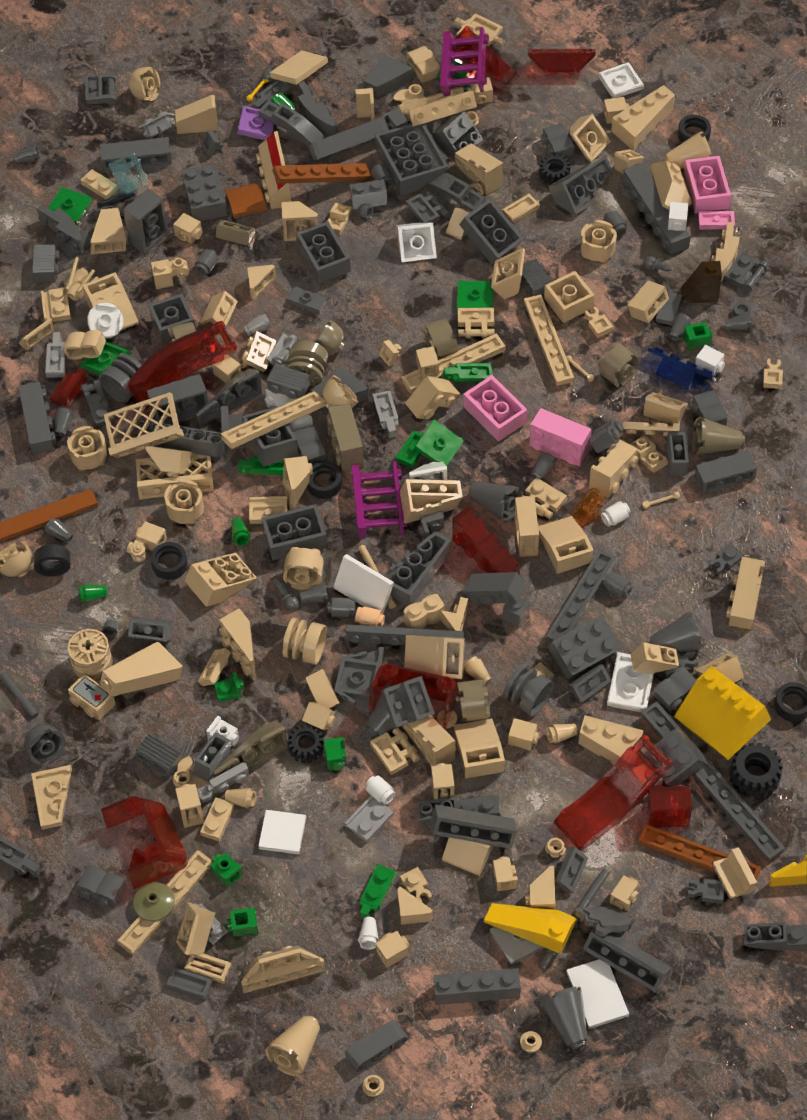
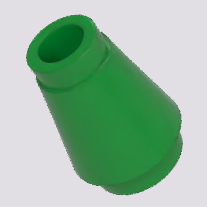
M241 518L233 519L231 522L232 540L236 545L244 546L249 543L251 534Z
M83 584V586L78 587L80 602L88 603L108 595L106 585Z

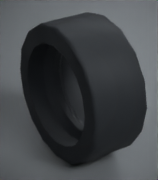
M688 115L681 119L678 126V138L681 143L694 136L685 131L688 127L701 128L704 131L701 137L705 136L707 142L709 141L711 124L708 119L700 115Z
M320 462L312 466L313 474H310L307 485L311 495L321 499L335 496L342 486V476L338 467L330 462ZM320 474H329L335 478V482L330 486L320 487L313 483V479Z
M165 542L156 546L150 557L152 569L161 579H176L184 574L188 566L186 551L181 545L174 542ZM166 554H176L181 560L178 565L171 568H164L158 564V560Z
M60 545L42 546L34 552V569L43 576L54 577L63 575L70 569V552L67 548ZM47 560H59V561L48 562Z
M789 682L782 685L778 689L774 701L777 714L790 722H799L806 719L807 687L798 682ZM796 694L805 700L806 705L803 709L791 710L783 705L782 699L785 695Z

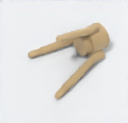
M78 257L75 258L68 284L65 287L67 290L66 295L74 301L81 300L84 295L82 285L86 284L95 272L91 270L82 284L77 282L72 284L79 260Z

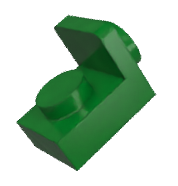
M232 672L233 678L215 682L214 686L219 703L242 697L241 689H244L242 677L238 678L236 672Z

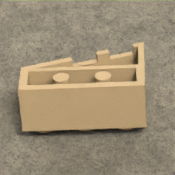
M469 144L455 153V165L473 183L480 184L486 196L503 186V162L473 144Z
M620 439L617 444L607 450V456H601L599 458L600 463L597 466L593 465L590 469L589 489L608 499L612 493L615 494L617 492L620 482L627 478L630 468L635 467L639 460V457H637L638 448Z
M406 479L400 490L405 524L419 520L420 517L456 509L463 497L460 481Z
M742 557L739 574H735L733 585H736V589L731 590L729 600L733 604L728 606L726 617L730 618L729 626L752 630L765 561Z
M432 715L402 726L431 766H436L440 763L448 764L455 760V740Z
M584 716L579 734V744L596 755L610 760L611 764L625 769L632 776L642 743L643 730Z

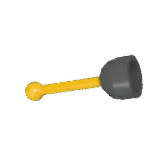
M266 68L263 71L262 82L251 95H247V101L253 100V96L265 82L271 83L274 81L270 76V72L273 71L272 69Z

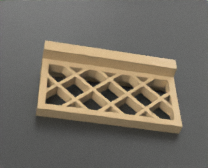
M170 392L104 414L111 446L108 450L110 456L115 458H121L145 450L146 446L154 447L184 437L183 430L179 427L173 395ZM168 399L169 405L164 411L159 408L162 400ZM147 405L153 406L149 417L142 413ZM157 409L164 413L159 422L152 419ZM134 410L137 414L131 422L126 417L129 411ZM141 415L147 418L142 428L136 425ZM118 416L121 418L116 427L112 426L111 417ZM167 416L172 417V426L165 427L163 425ZM124 420L131 424L126 433L119 430ZM152 421L157 426L154 432L150 433L146 429ZM134 427L141 430L136 438L130 436ZM119 432L124 437L121 443L116 444L115 437Z
M192 453L185 471L188 475L180 476L181 474L178 473V477L169 476L170 478H162L165 474L167 475V472L161 471L152 458L136 459L139 500L164 497L167 487L178 483L179 480L195 482L202 492L214 491L211 456ZM207 458L202 464L197 462L198 459ZM192 464L198 467L194 471L188 469ZM140 465H150V467L144 470ZM155 469L160 471L156 476L151 474ZM202 470H204L205 472H207V473H204V474H198V473H200ZM145 477H149L150 479H152L142 481Z

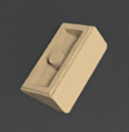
M49 318L22 338L19 344L25 350H29L54 331L52 319Z

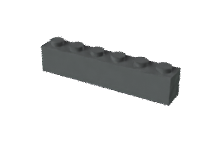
M643 163L624 169L622 184L629 190L631 198L635 199L638 209L644 213L646 221L653 227L655 235L661 239L664 249H667L671 255L689 248L691 236L687 230H668L670 210L662 206L656 184Z

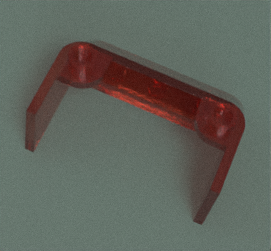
M389 663L383 664L378 668L371 685L369 711L373 712L381 690L387 682H391L390 686L392 687L422 676L429 698L445 701L442 727L447 728L458 698V686L456 681L448 676H441Z
M131 796L101 808L107 829L144 814L156 840V843L147 846L144 851L146 862L127 869L133 889L183 870L188 865L187 853L164 804L161 802Z

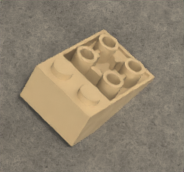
M116 272L82 285L85 299L91 309L99 303H111L118 307L124 321L121 330L139 323Z
M572 516L538 526L539 536L557 574L592 562L594 554L592 545L585 532Z
M236 552L191 564L185 578L187 585L206 607L223 602L257 580V577Z
M239 608L219 619L221 626L219 631L222 635L221 642L225 648L231 650L234 661L240 662L243 673L255 681L256 674L250 621Z
M406 635L404 674L462 679L465 638Z
M492 718L453 725L465 779L505 772L502 746Z

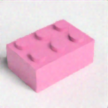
M720 156L685 160L684 177L693 202L694 213L729 209L731 194Z
M493 375L463 394V407L498 442L527 423L528 410Z
M540 408L531 423V447L579 467L590 451L591 428Z

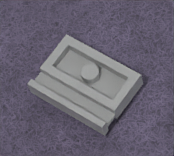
M370 796L345 822V827L351 829L355 835L368 843L394 816V812L383 803H379L373 796Z

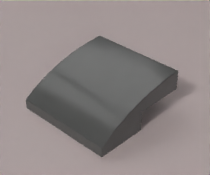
M422 676L381 690L394 728L435 714Z

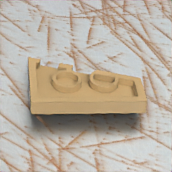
M623 422L622 427L626 434H637V431L644 432V435L655 436L657 432L663 433V436L667 437L669 432H679L680 424L673 423V426H668V424L653 423L652 425L646 422Z
M71 765L31 773L42 830L62 826L72 772Z

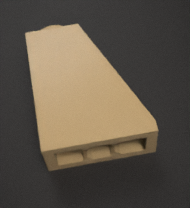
M210 95L176 109V117H172L175 120L174 127H177V134L218 131L215 95Z
M102 209L91 238V255L126 251V236L119 209Z

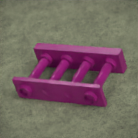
M480 27L479 36L459 39L452 37L450 31H444L440 87L444 96H451V89L455 86L478 84L480 92H484V85L487 84L485 64L489 35L485 33L483 27ZM479 43V50L454 52L456 46ZM478 57V63L453 65L455 59ZM477 70V77L452 79L454 73Z
M396 461L393 462V471L364 474L360 472L359 465H351L358 538H366V530H369V528L398 525L400 535L404 534V527H407V523L405 524L404 515H402L399 480H402L401 468L397 469ZM394 479L395 487L361 488V483H364V481ZM396 494V502L370 505L363 503V499H366L368 496ZM397 510L398 518L380 520L364 518V514H368V512Z

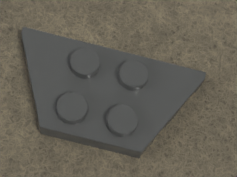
M379 647L377 651L369 653L363 651L356 655L343 656L334 693L366 716H370L384 655V647Z

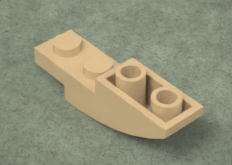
M727 222V228L722 231V239L725 240V243L721 242L720 249L717 248L716 255H712V261H720L721 282L724 280V275L735 262L740 237L733 236V222Z

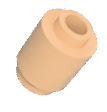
M365 606L363 608L358 607L355 622L364 626H383L385 615H382V610Z

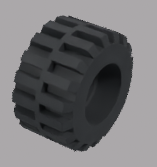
M749 743L748 747L744 745L741 750H738L735 756L733 755L730 768V781L733 782L732 786L734 789L738 788V793L741 795L745 793V797L748 798L754 796V799H759V796L765 798L768 793L770 795L774 793V790L779 786L783 769L781 757L776 756L777 751L775 749L771 751L770 746L766 745L764 747L762 743H758V745ZM749 766H759L766 771V774L755 776L750 774L746 768Z

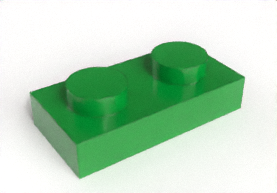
M413 430L396 455V462L413 468L421 456V453L415 450L414 447L423 434Z

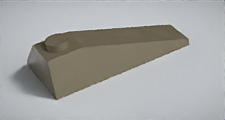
M276 720L263 724L213 771L214 778L243 762L249 768L287 749L284 726Z

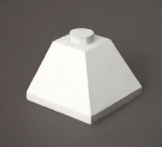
M433 222L396 225L401 262L437 258Z
M443 462L425 464L409 472V479L447 480V466Z

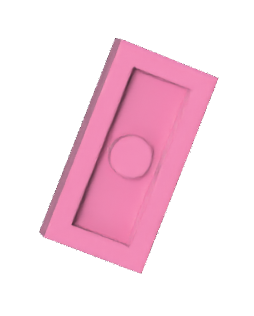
M699 211L698 213L699 229H726L727 222H733L735 228L734 211Z

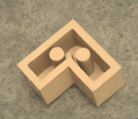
M426 376L405 404L416 418L428 420L434 415L439 406L446 408L453 406L461 394L449 380Z

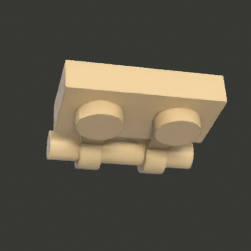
M458 308V327H465V329H458V337L471 338V336H482V338H487V336L494 335V329H487L489 326H494V308ZM471 327H482V329H471Z
M535 478L525 490V494L528 497L534 496L535 501L542 504L539 505L535 502L537 514L548 519L553 515V512L549 511V509L557 512L567 500V495L538 478Z
M395 728L392 731L395 735L392 738L386 732L370 741V746L391 775L408 766L406 758H411L414 763L420 760L415 746H411L408 736L399 728ZM398 744L402 745V747L404 748L403 751L399 750V748L397 747Z

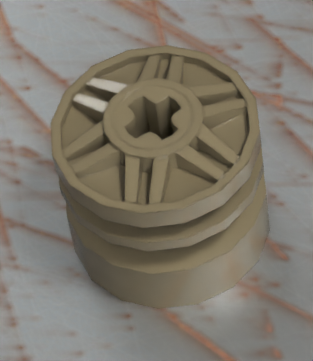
M298 341L291 347L286 366L310 374L308 389L314 388L322 382L328 360V352L324 347L315 342Z

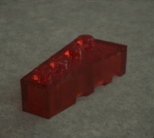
M465 26L455 39L476 37L477 35L468 26ZM479 43L456 46L454 52L479 50ZM487 45L485 75L507 86L517 73ZM478 57L459 59L466 64L478 63Z
M470 505L452 517L453 542L457 546H461L469 558H473L482 571L485 570L487 573L517 572L520 575V564L505 546L500 547V543L493 532L491 534L487 532L484 526L485 522L481 518L477 519L472 514L474 509Z

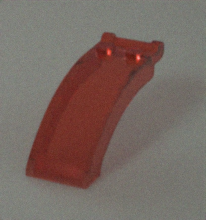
M218 321L214 326L187 334L160 349L136 371L128 382V388L138 403L148 400V390L179 381L201 368L223 361L224 355L237 350V345L227 333L224 322ZM220 333L226 345L221 346L215 336L216 334Z
M644 734L622 754L610 770L593 787L571 805L565 807L553 823L578 850L582 851L622 820L647 795L674 763L669 758L667 759L650 742V738ZM643 747L661 764L658 768L641 751Z

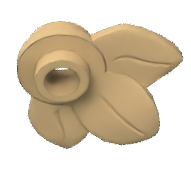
M413 84L409 89L398 91L393 99L402 102V104L424 98V90L420 85Z
M190 756L185 757L179 762L178 771L173 775V784L177 788L185 784H196L197 789L209 783L193 774L194 764Z

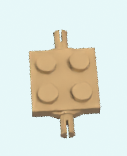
M476 13L467 21L458 17L454 21V24L462 27L457 32V39L479 36L480 27H483L485 33L489 35V44H487L486 49L493 43L501 47L505 44V40L498 37L503 32V27ZM479 43L469 44L479 49Z

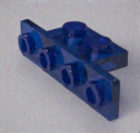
M648 347L647 351L650 354L662 358L655 375L688 390L696 374L711 381H716V378L712 376V371L705 368L701 371L696 368L697 365L687 361L685 364L676 355L671 354L669 357L663 354L664 350L654 347V349Z

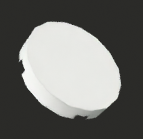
M111 303L97 304L90 310L87 318L89 329L102 331L105 339L116 336L121 331L124 323L122 313L118 307Z

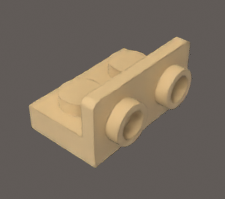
M258 331L253 337L250 336L245 345L248 348L243 352L240 359L243 361L241 368L244 369L248 364L264 372L269 363L267 358L273 350L276 340Z

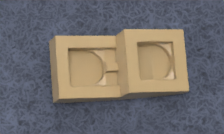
M340 203L334 204L330 210V217L327 220L337 236L341 235L352 211L351 206Z

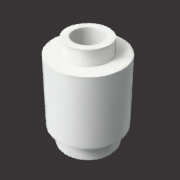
M619 501L604 509V512L601 513V518L607 527L615 526L629 518L630 509L626 503Z
M379 775L376 777L372 776L366 782V791L379 803L387 805L394 799L396 795L393 791L394 788Z

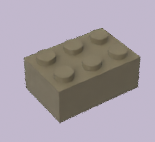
M351 404L328 407L329 414L326 415L328 426L326 427L328 436H331L332 450L336 453L335 460L337 466H341L342 473L352 471L351 465H359V469L364 468L363 445Z

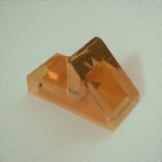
M591 488L570 516L575 519L581 528H584L601 518L602 512L600 510L607 500L597 488Z

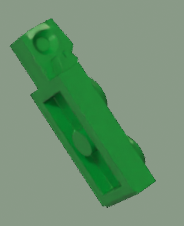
M456 363V365L451 367H444L441 374L442 379L453 380V382H482L493 375L490 363Z
M253 456V459L239 460V473L283 476L284 461L263 467L257 456Z
M377 864L359 903L362 906L360 918L370 917L372 910L376 912L378 909L380 910L396 877V871Z

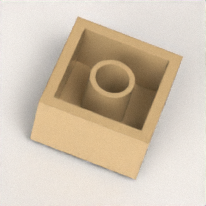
M576 271L545 285L544 299L563 323L594 307L595 295Z

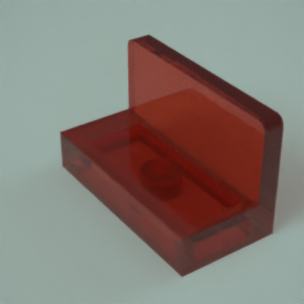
M78 368L75 373L67 372L51 394L50 400L69 408L81 391V385L87 382L85 370Z

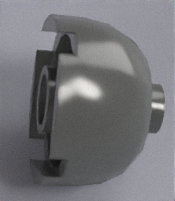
M39 724L29 730L25 736V752L35 764L43 765L42 763L47 761L52 763L63 753L65 737L56 727L49 724Z

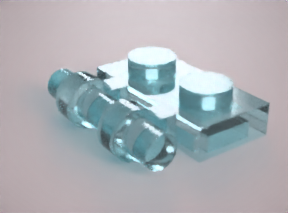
M135 153L129 155L131 160L129 163L123 157L108 164L120 192L125 191V195L139 190L138 182H141L143 187L150 185L147 180L148 176L143 172L140 165L141 161L137 159ZM134 168L138 176L133 177L130 169Z

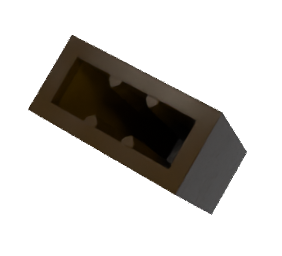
M720 261L701 262L681 287L682 303L718 302L722 279Z

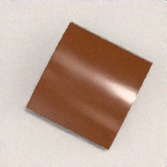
M259 183L225 190L234 218L267 211V205Z

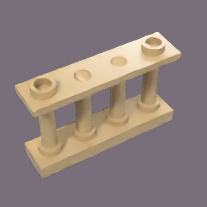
M462 86L451 89V96H444L443 92L398 105L400 111L408 121H411L413 127L477 107L473 90L464 92Z

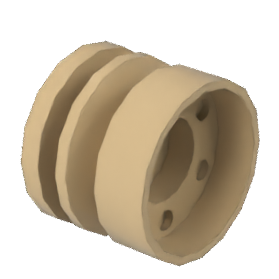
M293 617L284 635L283 657L290 658L292 656V659L297 660L302 653L303 662L317 665L325 645L326 625L312 622L307 630L306 620H301L299 623V619Z
M85 629L74 634L69 640L68 652L73 672L79 678L86 674L94 681L101 679L103 670L111 667L113 663L107 637L96 629Z

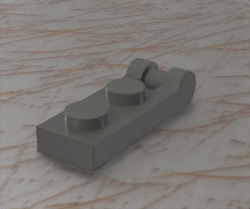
M99 380L93 381L89 385H81L96 427L105 426L104 414L111 411ZM94 390H96V392H97V393L90 394V392H91V391H94ZM111 417L110 419L112 424L114 423V418Z

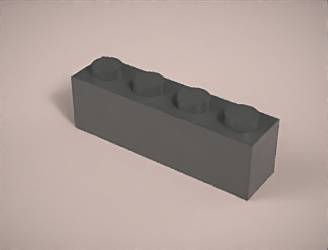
M169 137L100 145L103 172L172 164Z
M40 382L18 386L32 455L54 451L53 443H56L55 433L50 431V428H53L52 418L47 417V414L50 413L48 402H44V399H47L46 389L41 388Z
M435 805L430 820L432 835L511 849L517 834L514 818Z
M594 929L591 931L583 947V950L655 993L664 986L672 967L613 932L605 937H600L595 934Z
M519 968L434 975L436 1005L520 998Z

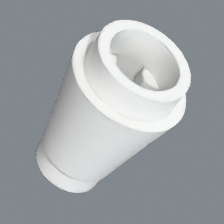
M366 917L363 919L358 942L361 948L372 950L376 948L375 943L379 941L376 920L373 917Z

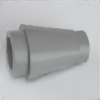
M264 313L262 315L259 314L243 328L246 334L250 336L254 335L257 331L263 332L271 327V323Z

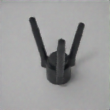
M124 191L106 200L97 202L99 213L102 209H112V204L133 197L135 193L125 195L126 192ZM120 213V217H125L124 213Z

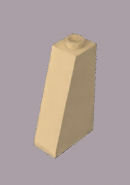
M156 642L103 670L100 684L112 696H117L177 681L181 678L183 666L159 642Z

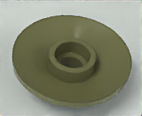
M159 882L143 885L135 893L133 899L135 912L139 917L147 921H158L167 917L175 904L172 890L167 885ZM151 897H157V898H156L155 900H153V901L150 900Z

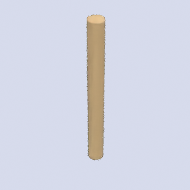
M365 545L359 546L358 550L367 567L379 573ZM391 595L387 602L390 609L396 606Z

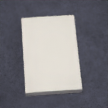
M345 555L343 556L333 588L362 606L382 610L384 613L394 582L351 556Z
M617 652L607 706L636 712L646 709L654 673L647 674L633 671L631 655Z
M599 959L567 969L566 973L571 986L581 987L585 1021L588 1029L629 1016L610 965Z

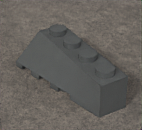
M435 531L417 545L413 552L407 553L398 564L391 566L389 571L383 575L394 582L390 595L406 606L413 604L450 555L451 539Z

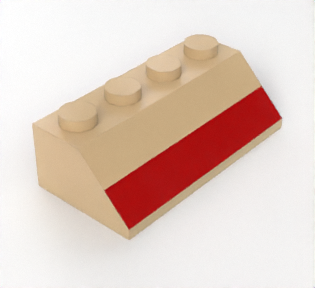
M276 131L258 146L259 153L256 154L257 164H261L259 167L260 177H264L262 179L263 190H267L264 193L266 203L270 204L271 209L282 208L281 202L291 201L289 183L278 184L272 171L274 166L285 165L278 131Z

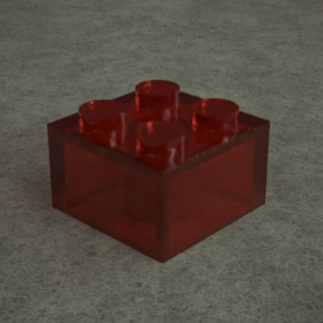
M656 785L649 787L646 805L648 825L656 828L689 827L692 812L690 786L675 785L673 787Z

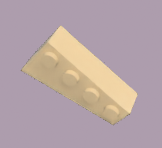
M661 86L612 117L611 132L630 149L635 151L638 144L643 142L646 136L656 128V125L662 122L674 109L675 94L666 86Z

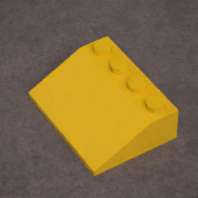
M713 666L696 680L674 716L676 720L727 760L771 721L769 713L762 703Z

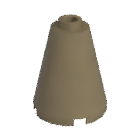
M698 417L694 422L693 426L697 427L696 431L691 434V449L695 451V455L739 450L745 443V436L737 429Z

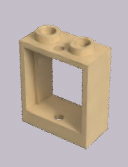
M535 497L515 498V526L519 557L538 556L539 530Z

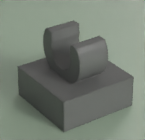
M207 131L201 142L207 155H214L215 151L221 150L224 145L220 143V137H217L214 131Z

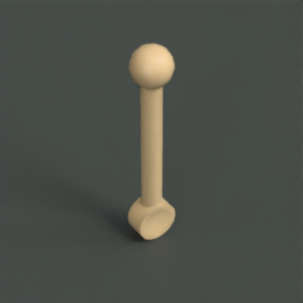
M566 356L568 362L587 377V381H594L593 374H588L572 360L571 356Z
M674 492L673 495L651 502L644 501L642 506L644 509H648L651 505L673 498L678 499L680 494L679 492Z

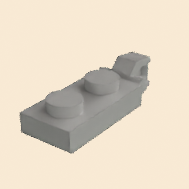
M53 332V342L47 344L45 371L47 378L65 377L66 354L63 350L65 342H62L60 332Z
M391 391L372 394L380 426H382V429H387L389 438L396 437L395 427L399 426V421Z
M243 762L209 780V783L197 789L201 802L211 800L212 796L217 792H225L234 783L245 781L247 776H249V769L246 763Z

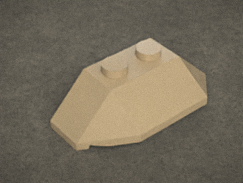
M667 161L652 163L650 168L662 206L670 210V202L688 203V207L691 206L693 202L680 167L675 163L671 164Z
M286 946L280 951L264 952L256 957L242 979L243 992L247 993L324 972V959L299 946Z

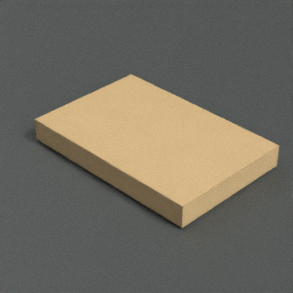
M301 50L271 71L270 76L273 79L297 85L327 64L328 58Z

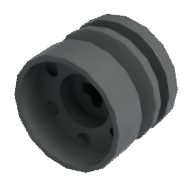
M124 353L119 354L112 361L111 366H108L99 375V382L104 390L111 397L123 403L128 402L134 396L136 390L140 389L148 380V374L144 367L135 358Z
M525 663L519 666L508 680L503 691V698L511 701L513 705L520 703V709L532 717L548 701L554 688V682L543 674L537 677V671L531 669Z

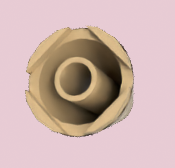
M701 131L666 153L664 161L671 164L675 163L680 169H684L685 160L709 157L712 153L706 137H701L703 135Z
M303 1016L268 1045L265 1049L268 1060L271 1063L275 1061L278 1064L277 1069L287 1075L297 1076L299 1073L301 1074L320 1030L318 1020L313 1016Z

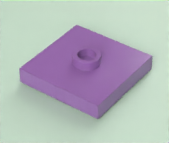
M243 106L237 134L266 140L273 132L274 123L260 117L258 113L260 109Z

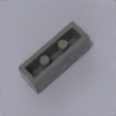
M749 451L737 452L731 456L719 457L709 462H701L696 465L694 476L702 493L755 479L757 467Z
M517 572L471 574L463 593L472 604L518 603L526 583Z

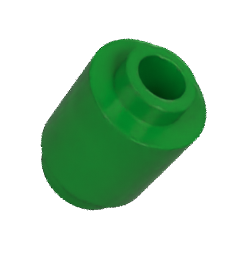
M282 93L280 95L276 94L271 99V102L278 106L283 103L293 110L296 109L293 106L294 103Z

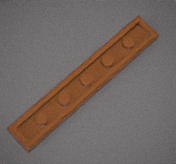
M92 489L1 521L0 542L44 527L52 518L63 520L98 507V502Z
M644 824L637 842L639 845L714 873L716 871L712 865L713 862L728 857V854ZM747 862L757 881L761 867Z

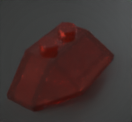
M528 49V56L548 75H557L558 73L574 75L596 56L595 49Z

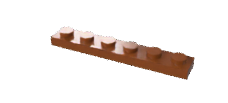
M366 163L274 166L272 170L278 184L370 181L372 177Z

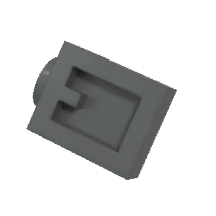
M442 512L420 517L418 532L420 537H424V540L429 537V532H435L444 528Z

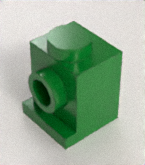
M706 322L684 327L683 338L688 351H692V348L710 345V340L713 336Z
M344 737L324 739L328 770L337 771L343 769V760H347Z
M226 852L223 855L217 854L211 860V872L227 888L243 876L242 866L237 864Z
M255 907L230 911L231 918L227 919L228 931L233 932V937L249 934L259 935Z

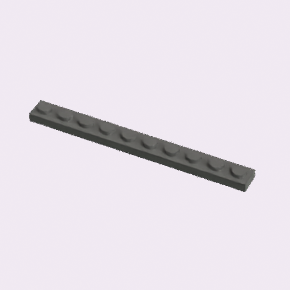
M658 702L641 711V717L661 739L675 728L682 731ZM689 739L706 763L692 774L768 863L785 851V847Z

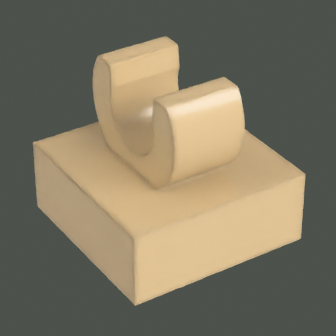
M390 340L383 341L379 356L388 366H393L396 359L400 357L399 351L402 350V347L399 344L393 345Z

